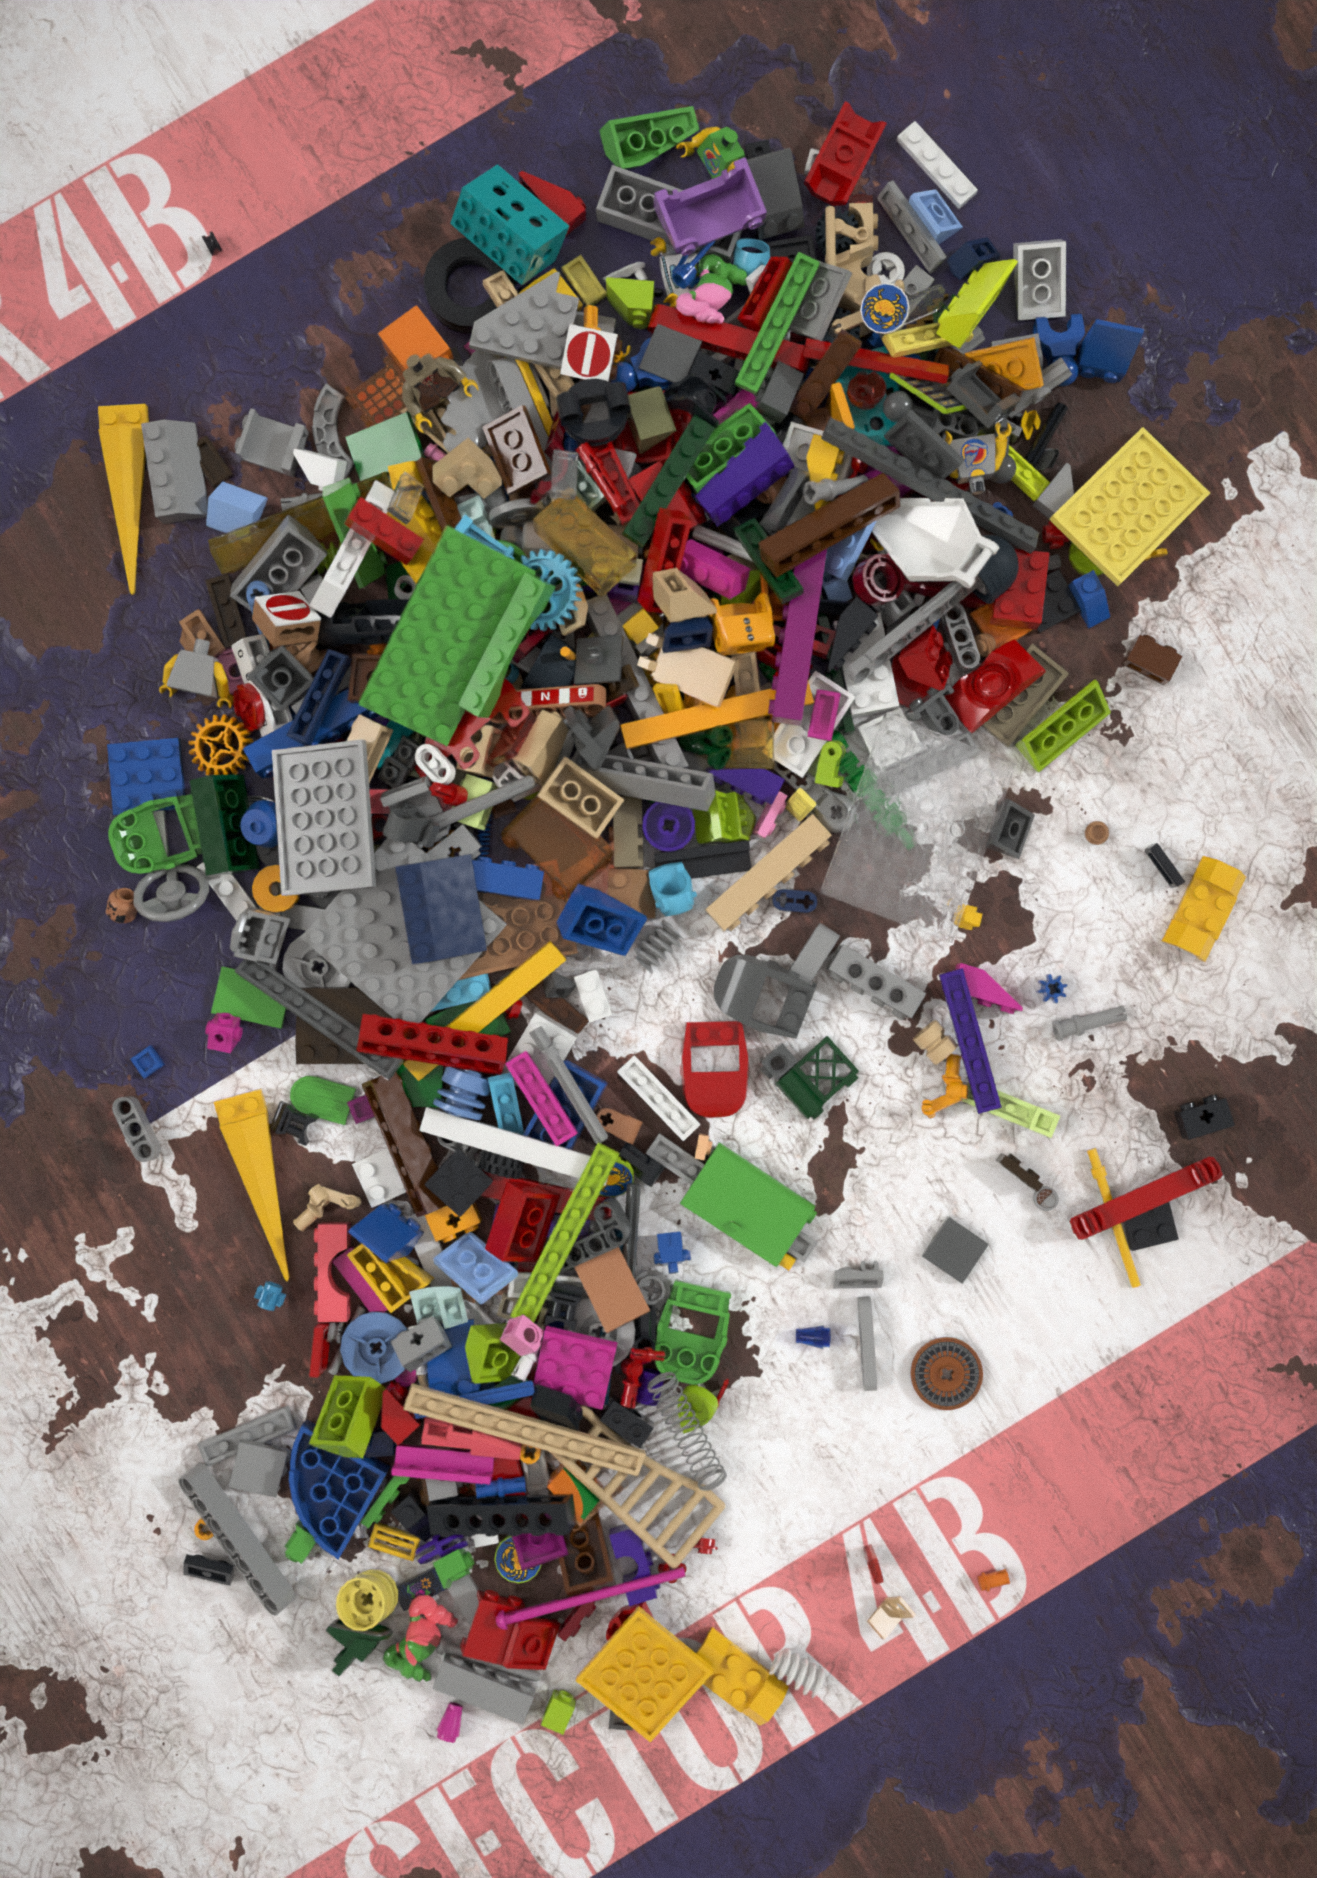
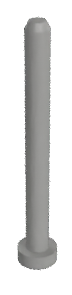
M441 1637L437 1649L438 1654L443 1655V1652L454 1654L535 1682L541 1678L540 1672L532 1669H508L502 1665L464 1657L459 1645L447 1642V1637Z

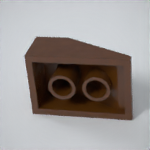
M599 1511L590 1517L591 1519L587 1520L584 1525L580 1527L576 1523L572 1528L573 1530L563 1535L569 1555L559 1558L565 1592L568 1597L595 1591L605 1586L617 1585Z

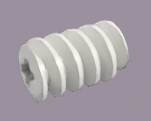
M789 1648L778 1652L769 1671L770 1675H773L776 1670L779 1671L778 1680H781L786 1675L787 1685H790L793 1680L796 1681L795 1690L804 1686L803 1695H806L811 1690L812 1699L820 1690L825 1677L823 1668L816 1669L814 1663L808 1664L807 1659H800L797 1653L791 1655Z

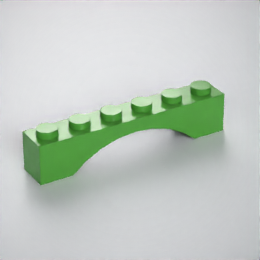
M525 572L458 704L460 707L477 717L489 718L500 697L503 680L513 655L530 626L545 609L556 588L554 585L536 575Z

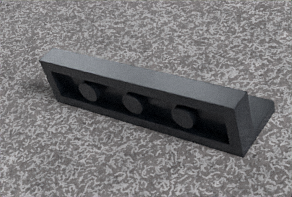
M749 840L654 853L655 867L682 862L691 879L749 871L752 868Z

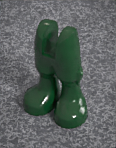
M717 725L710 730L677 737L676 740L681 749L693 752L696 755H708V765L713 769L720 770L724 768L731 756V748L726 747V745L732 742L733 734L728 726ZM706 739H710V741L712 742V744H711V743H708V742L706 741Z

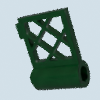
M825 1036L800 1061L775 1082V1085L806 1119L811 1117L814 1120L824 1111L822 1106L844 1085L849 1088L858 1079L856 1074L859 1070L828 1036ZM825 1044L832 1049V1060L819 1059L820 1048ZM816 1053V1059H810ZM805 1062H815V1076L805 1075L800 1067ZM819 1062L832 1063V1077L819 1076ZM836 1063L845 1064L851 1072L846 1077H835ZM810 1079H815V1085ZM819 1079L831 1080V1090L825 1096L818 1089ZM835 1080H841V1081L835 1086Z

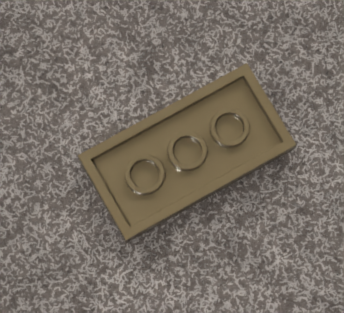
M1031 644L1026 651L1046 672L981 726L1007 748L1069 675L1067 671L1034 644Z

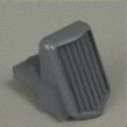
M570 705L563 712L570 729L573 731L571 734L578 752L587 761V766L592 771H597L601 768L618 732V718L613 709L607 706L589 721L580 709L576 711Z

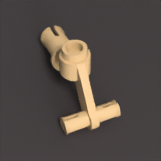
M317 1184L308 1192L310 1195V1201L307 1204L308 1208L294 1219L293 1223L303 1232L317 1218L323 1216L324 1207L330 1202L346 1209H354L361 1205L362 1200L355 1195H348Z

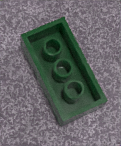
M209 775L190 780L206 876L238 874L260 869L256 845L249 842L241 831L242 817L249 808L244 775Z

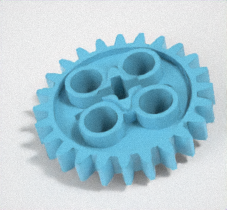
M540 549L538 555L536 552L530 551V559L522 555L523 565L535 571L541 567V579L554 586L560 579L563 583L562 588L559 591L555 589L549 599L551 603L550 611L545 613L543 610L531 625V629L537 630L539 627L540 630L546 631L547 626L550 629H556V622L559 625H565L563 617L572 619L569 611L578 610L574 605V601L582 600L576 596L577 592L583 591L582 588L576 586L581 581V578L573 576L578 570L576 568H569L572 562L570 560L563 561L564 555L558 554L556 556L555 552L551 550L547 554L545 550Z

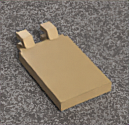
M649 633L646 643L661 648L657 661L647 656H640L637 665L652 671L651 676L654 677V680L663 684H677L679 691L713 706L720 707L738 661L705 647L663 653V637Z

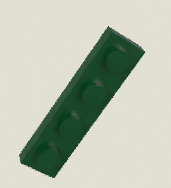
M755 518L734 528L735 536L781 604L804 594L802 585L791 570L776 577L761 560L758 543L768 536Z

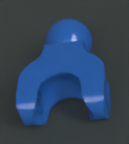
M1071 314V318L1067 323V331L1062 333L1052 330L1046 317H1036L1032 331L1033 334H1039L1042 355L1047 359L1048 366L1059 358L1063 359L1072 376L1058 386H1068L1078 376V365L1074 357L1085 334L1082 314Z
M651 338L646 339L640 348V352L630 358L631 363L618 362L615 364L618 366L617 376L615 380H611V383H625L627 392L632 391L637 384L639 388L644 386H651L652 388L661 387L662 391H665L672 384L670 381L639 369Z

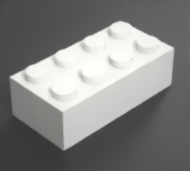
M881 612L876 613L879 615L875 621L877 627L869 636L864 634L859 639L862 644L853 654L848 652L843 657L846 662L840 668L845 690L856 696L849 707L852 719L891 712L899 707L890 659L875 669L871 675L860 683H854L846 674L848 667L863 654L865 655L871 647L885 637ZM838 621L833 622L831 630L836 631Z

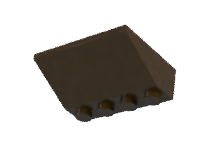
M300 987L358 1029H360L363 1014H375L380 1017L394 1019L358 987ZM296 1016V1064H364Z

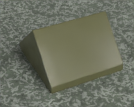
M654 387L628 395L631 413L627 414V421L638 452L643 454L676 432V428L661 387Z

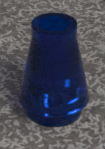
M825 1325L796 1329V1343L823 1350L824 1347H830L831 1328H825Z

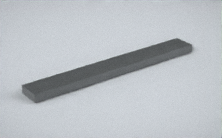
M244 959L234 971L387 1080L392 1078L404 1062L403 1059L357 1052L360 1029L264 962Z

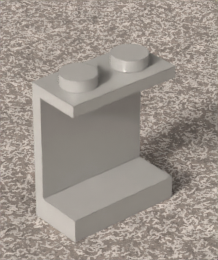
M250 408L249 414L244 416L242 422V435L235 442V453L240 460L294 477L299 463L293 451L294 449H304L309 435L308 430L304 425L295 423V426L292 427L259 416L255 409Z
M428 776L385 791L380 797L383 807L388 806L390 810L401 808L402 802H410L430 818L444 812L438 798L432 796L431 791H429V786H432ZM450 825L439 829L434 843L442 841L447 837L451 828ZM422 841L414 842L420 848L424 847Z

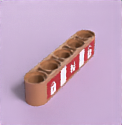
M598 684L516 690L529 709V715L522 722L535 721L542 710L549 713L554 711L566 719L563 711L571 705L576 711L580 709L589 718L596 716L606 707V689ZM515 704L510 707L509 717L511 719L517 720L522 716L523 710L520 705ZM501 712L497 713L490 720L498 724L508 723Z

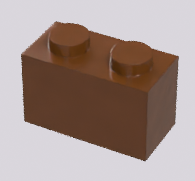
M1144 634L1143 636H1137L1133 640L1122 665L1164 686L1170 682L1182 655L1178 654L1175 648L1168 645L1162 646L1156 643L1155 638Z

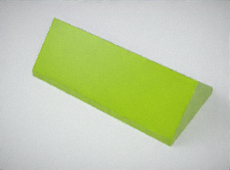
M1094 679L1015 744L1017 749L1038 773L1111 713L1098 681Z

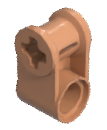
M602 1108L596 1114L605 1131L631 1144L634 1143L643 1123L610 1108ZM607 1112L610 1113V1118L613 1120L612 1123L607 1122L606 1125H602L603 1121L600 1119V1116H605Z

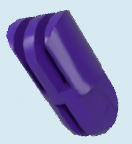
M454 1534L447 1538L435 1535L432 1537V1541L416 1549L415 1556L425 1554L417 1561L420 1564H426L438 1557L443 1558L458 1549H462L468 1546L467 1541L459 1542L464 1538L463 1534Z

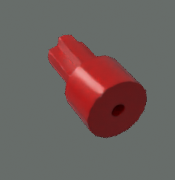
M433 782L432 786H429L431 795L441 798L445 804L456 807L467 801L468 793L465 787L453 783L445 785L439 782Z

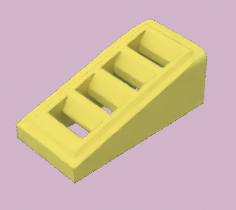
M799 788L789 798L785 808L798 821H802L814 809L816 802L802 788Z

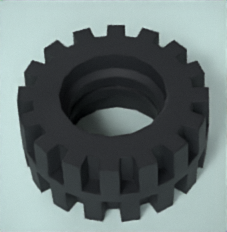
M483 1150L479 1167L486 1172L500 1177L520 1179L525 1162Z

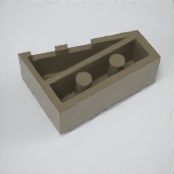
M630 796L621 797L624 801L613 815V827H609V841H614V850L610 851V865H614L616 869L644 870L642 799Z

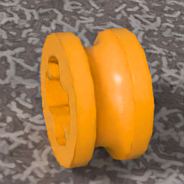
M200 1518L194 1527L195 1535L201 1540H209L214 1535L210 1531L205 1533L201 1530L204 1527L201 1526V1523L203 1525L206 1524Z

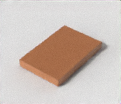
M619 1247L574 1267L607 1334L650 1312Z

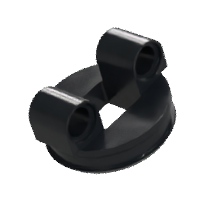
M586 379L574 384L568 391L562 392L556 397L561 426H564L566 432L574 440L582 444L589 442L590 446L604 445L616 439L626 425L627 414L631 413L626 384L623 382L610 383L602 379ZM605 402L609 419L584 424L580 406Z

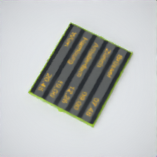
M894 373L889 375L891 379L943 414L967 409L947 390V387L952 382L949 376L947 383L943 384Z

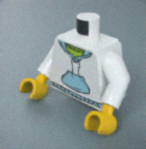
M657 237L650 244L657 247L651 250L652 256L662 255L660 256L659 266L667 294L663 302H668L670 307L677 309L676 299L681 294L693 291L697 284L692 289L688 287L682 289L674 283L672 270L678 265L682 254H677L673 246L666 244L662 238ZM689 254L684 264L690 263L697 254ZM699 261L694 266L697 270L695 278L699 277L700 275L698 271Z

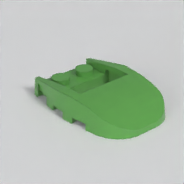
M192 794L144 802L133 809L119 814L109 826L108 837L116 861L123 869L131 873L142 874L155 870H168L202 854ZM174 805L190 850L168 857L152 811Z
M675 1279L657 1327L655 1350L665 1352V1357L662 1356L665 1358L664 1361L655 1360L661 1374L673 1372L679 1382L694 1385L704 1383L713 1376L720 1362L723 1348L726 1347L730 1315L728 1312L729 1299H731L730 1291L718 1290ZM673 1305L720 1316L715 1338L668 1328Z

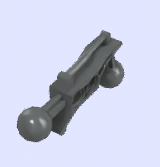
M904 391L890 393L883 403V412L887 419L892 422H898L907 412L912 410L943 439L946 438L945 430L952 435V440L975 437L979 434H995V438L998 436L995 425L988 429L978 418L962 414H972L968 409L943 414L936 408L930 411L914 405L910 395ZM1007 417L1000 421L999 431L1001 432L1007 429ZM1009 423L1012 429L1011 432L1016 429V425ZM1009 436L1006 437L1008 441L1002 464L990 479L997 484L1011 481L1016 473V463L1008 455Z

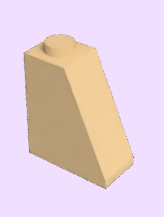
M545 710L540 712L511 757L524 776H533L535 782L541 786L544 785L553 772L569 731L564 723L565 719L554 711L552 713Z

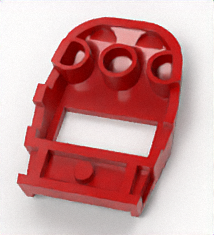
M739 1021L685 1022L686 1030L682 1045L680 1075L687 1106L693 1113L702 1117H727L737 1113L746 1101L750 1074L743 1023ZM739 1045V1071L691 1072V1046Z

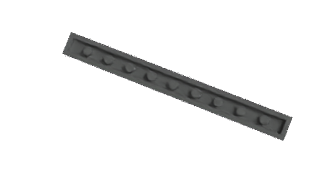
M831 417L826 423L821 437L822 440L935 502H944L945 498H963L975 524L1030 554L1035 550L1039 532L1032 527L1019 522L1011 515L1001 512L991 504L981 501L971 493L954 486L949 481L943 480L929 470L911 462L906 457L896 454L886 446L869 439L866 435L858 433L844 423Z

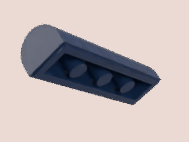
M328 649L287 733L289 738L302 745L311 746L352 661L349 656Z

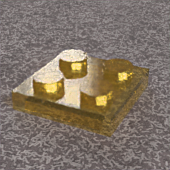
M751 719L726 725L732 731L733 740L729 745H726V747L731 748L732 752L725 768H774V722H771L772 719Z

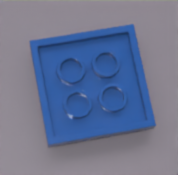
M180 738L107 744L114 816H118L150 800L185 795ZM172 805L155 811H176V809Z

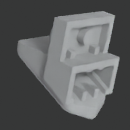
M246 908L240 914L231 935L230 950L235 952L234 957L276 964L290 919L286 916L254 908Z

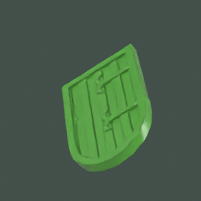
M305 1076L299 1078L293 1084L290 1091V1099L292 1105L306 1115L312 1113L321 1119L346 1125L350 1111L347 1101L354 1098L356 1088L322 1079L318 1076Z

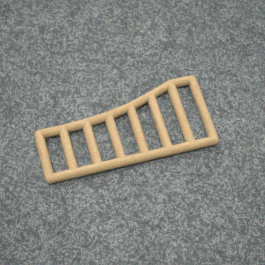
M580 1405L583 1409V1416L593 1425L587 1434L598 1436L602 1433L611 1441L632 1446L613 1429L602 1423L600 1418L589 1407ZM550 1452L673 1569L680 1565L725 1509V1503L712 1490H700L697 1481L659 1464L648 1456H645L642 1465L650 1469L649 1473L620 1506L611 1495L628 1476L627 1473L618 1471L605 1488L602 1489L593 1480L603 1468L602 1466L592 1464L585 1473L575 1463L578 1459ZM659 1475L672 1480V1483L639 1523L628 1513ZM681 1486L694 1490L693 1495L657 1539L646 1531V1528ZM705 1497L714 1507L673 1556L663 1546L700 1500Z

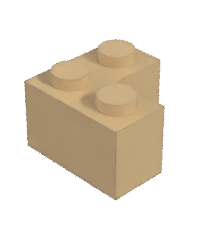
M469 438L465 439L433 465V483L449 497L466 484L470 485L483 499L502 486V478L496 463Z

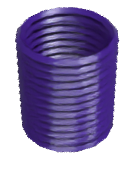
M643 1368L642 1374L638 1377V1381L642 1383V1386L638 1389L636 1402L648 1406H657L659 1400H653L655 1393L648 1392L647 1386L653 1378L661 1374L660 1371ZM664 1381L654 1385L651 1389L661 1387ZM661 1392L655 1396V1399L660 1397Z

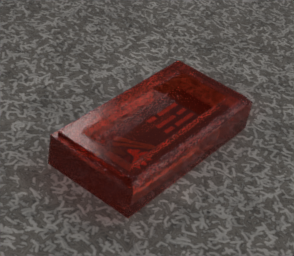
M872 1544L863 1546L867 1565L874 1583H883L882 1572Z

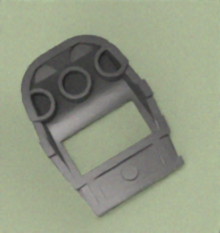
M797 467L791 471L760 522V526L768 537L785 528L803 496L804 484L810 481L809 472Z
M744 954L735 955L727 959L721 966L714 985V998L719 1009L731 1018L759 1032L797 1039L817 984L814 982L812 985L799 979L800 975L792 970L789 971L772 960H769V962L763 961L754 956ZM766 976L791 984L776 1026L751 1018Z

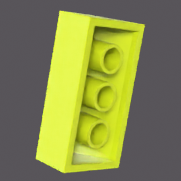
M1010 259L984 263L979 271L974 270L967 283H964L957 296L959 298L955 296L947 309L950 311L945 309L937 322L941 325L936 334L960 349L999 296L1018 261Z

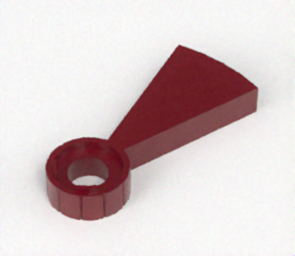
M876 554L857 565L853 574V585L857 595H859L863 602L871 606H881L898 598L903 590L933 598L952 582L909 581L893 559L886 554ZM875 570H879L884 574L887 581L885 590L880 589L875 584L873 578ZM973 592L959 602L962 606L972 609L986 605Z

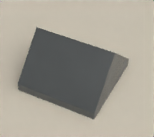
M283 645L270 651L247 675L253 684L280 711H283L306 691L314 679L307 669Z
M1009 799L1001 801L984 847L1019 859L1035 814Z

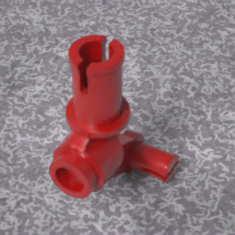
M650 1347L631 1349L630 1358L624 1359L621 1363L622 1372L626 1375V1379H623V1384L625 1385L620 1402L621 1406L630 1408V1406L631 1408L636 1407L638 1389L642 1386V1383L638 1381V1377L643 1371L642 1365L652 1360L664 1361L665 1358L662 1357H665L664 1351L652 1350Z

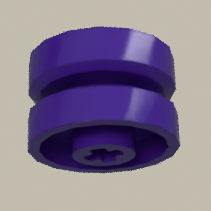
M655 802L647 809L643 817L642 829L645 838L653 847L661 851H675L683 848L691 840L695 831V820L692 811L687 807ZM667 820L673 822V827L669 830L664 827V822Z

